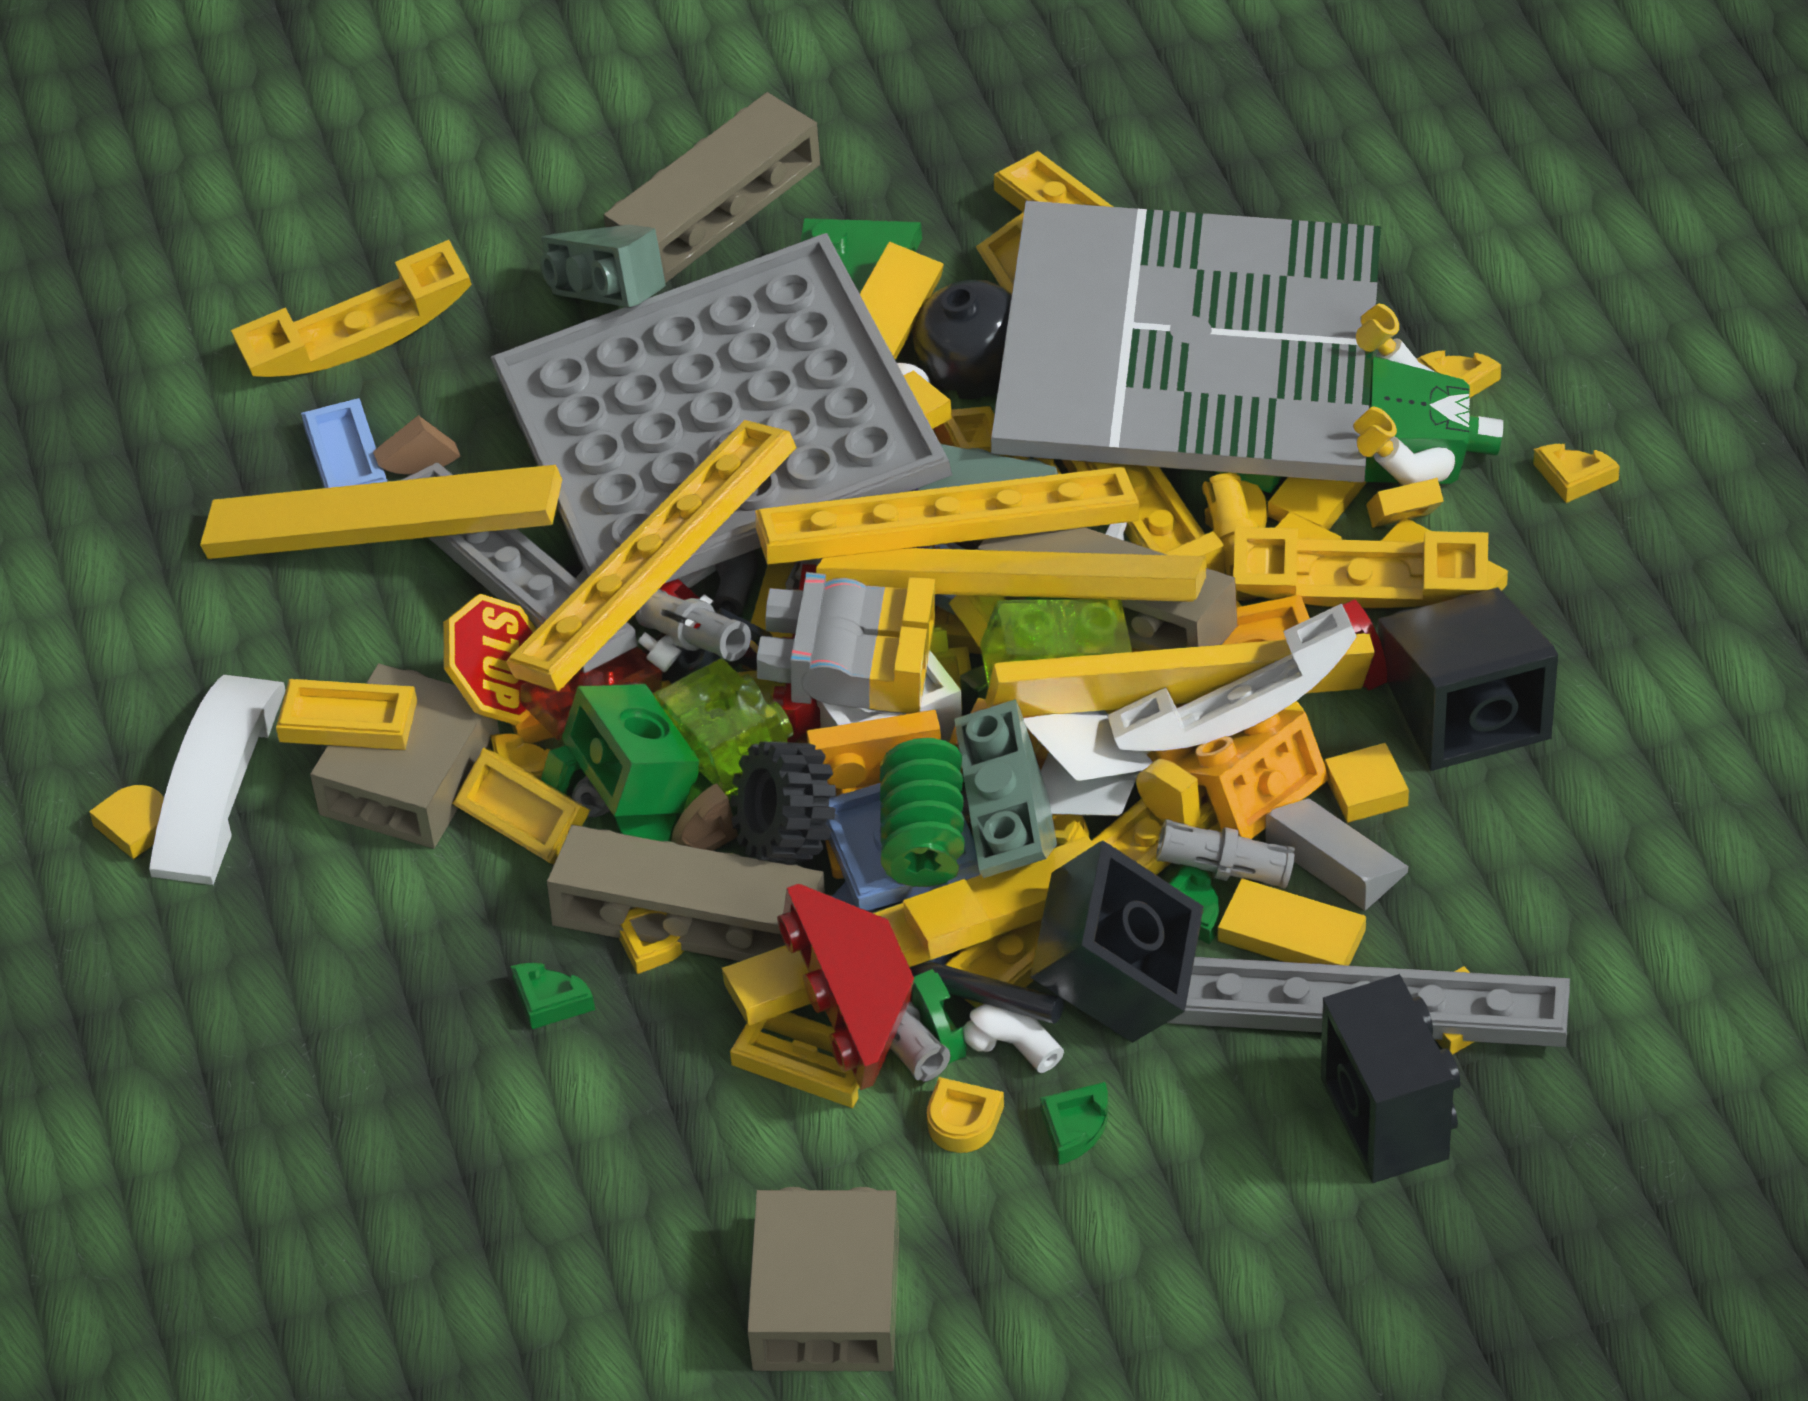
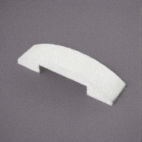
M1342 603L1283 631L1292 654L1179 708H1176L1165 687L1109 714L1110 726L1119 749L1164 751L1205 744L1218 738L1228 737L1241 732L1282 711L1317 685L1340 661L1357 637Z
M223 675L210 688L190 723L169 779L153 844L149 868L151 877L208 885L214 884L232 836L228 817L258 737L268 738L286 691L284 682Z

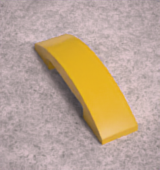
M444 241L396 261L395 265L399 279L293 322L285 307L232 329L233 338L252 376H291L332 368L379 351L429 323L459 299L472 285L470 277L450 241Z
M1235 527L1233 577H1235L1237 591L1274 600L1301 594L1304 604L1335 607L1354 599L1362 608L1428 606L1454 599L1463 594H1474L1488 590V533L1425 531L1424 542L1298 539V528Z

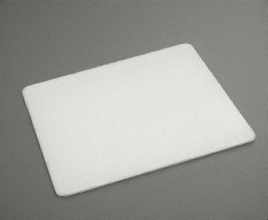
M1105 710L1023 718L1026 728L1076 781L1139 772L1153 763L1143 751L1119 749Z
M1050 752L1041 769L1049 796L1051 813L1069 815L1118 816L1122 814L1139 772L1076 781Z

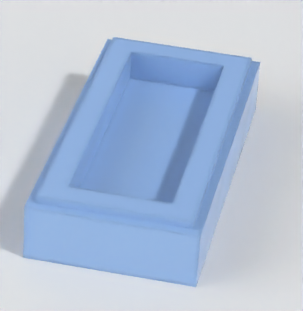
M359 398L301 413L304 429L323 488L387 482L384 470L378 466L373 454L376 446Z

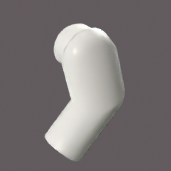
M989 1004L972 1010L970 1012L971 1020L963 1026L964 1040L974 1050L989 1052L995 1047L997 1040L1012 1043L1040 1073L1056 1066L1064 1054L1063 1048L1035 1018Z

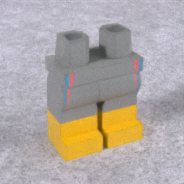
M807 572L803 591L769 589L765 616L766 631L795 634V638L760 637L757 652L758 679L791 683V702L811 704V699L814 698L820 702L906 714L920 712L935 622V579L909 577L908 589L866 586L857 580L848 578H835L826 581V574Z

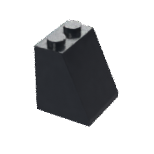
M1498 587L1474 594H1463L1451 600L1413 610H1402L1394 615L1378 619V637L1386 660L1387 683L1430 771L1552 739L1558 653L1554 645Z

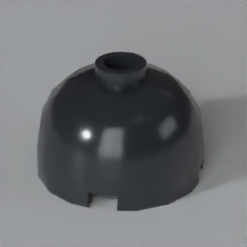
M968 279L951 283L934 292L922 305L912 330L915 357L918 368L927 374L930 384L941 392L940 387L946 390H956L959 399H975L998 392L1012 294L1009 291L987 280Z

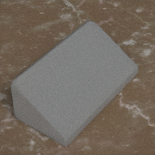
M1309 798L1275 808L1266 816V843L1294 847L1295 863L1364 911L1408 873V866Z

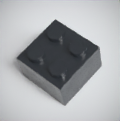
M1102 840L1051 873L1030 978L1133 1043L1185 1012L1204 906Z
M1400 974L1323 997L1321 1081L1372 1183L1448 1160L1450 1156L1451 1130L1458 1127L1457 1113L1453 1104V1092L1455 1089L1460 1088L1461 1083L1457 1064L1452 1053L1447 1048L1439 1050L1432 1036L1433 1024L1426 1003L1420 996L1412 998Z

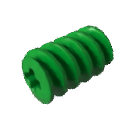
M917 738L900 743L889 750L880 762L881 865L886 874L897 883L912 887H931L944 884L957 877L959 870L957 859L964 853L965 844L964 837L961 834L964 828V817L961 814L963 811V795L961 794L963 775L960 772L962 768V754L956 746L945 740Z

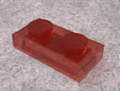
M636 646L585 674L579 670L559 692L530 682L522 684L521 704L557 740H560L578 686L646 684L653 694L662 689V671L646 659L647 655Z

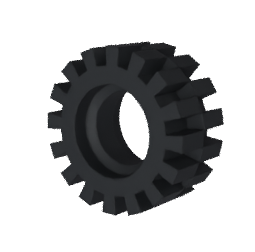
M764 741L759 742V744H752L747 748L749 755H742L738 764L743 773H734L732 784L738 787V794L731 795L730 807H737L738 814L731 818L733 829H741L736 839L740 846L746 847L745 854L758 860L809 861L813 859L812 854L819 855L823 850L821 840H828L832 831L826 825L827 819L835 818L836 808L829 807V798L836 796L835 785H828L827 783L833 772L830 764H823L826 756L822 750H815L816 745L810 743Z

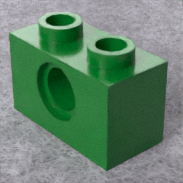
M647 685L578 686L561 739L614 816L682 813L691 786L697 780L700 760Z

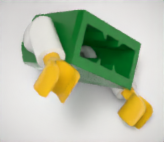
M1376 304L1365 312L1360 320L1362 326L1356 332V342L1361 349L1368 352L1377 349L1378 353L1377 357L1372 359L1369 409L1353 423L1355 432L1360 434L1357 438L1358 450L1363 456H1366L1364 481L1400 483L1404 486L1438 478L1439 484H1451L1459 478L1466 452L1497 456L1502 441L1503 420L1469 415L1470 385L1465 380L1431 370L1419 363L1400 339L1392 340L1391 338L1399 331V322L1389 307L1384 304Z

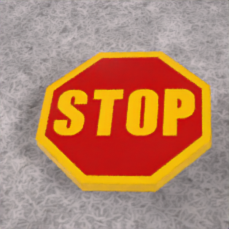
M478 594L443 622L444 670L476 714L518 725L552 697V689L514 678L506 662L537 630L521 606Z

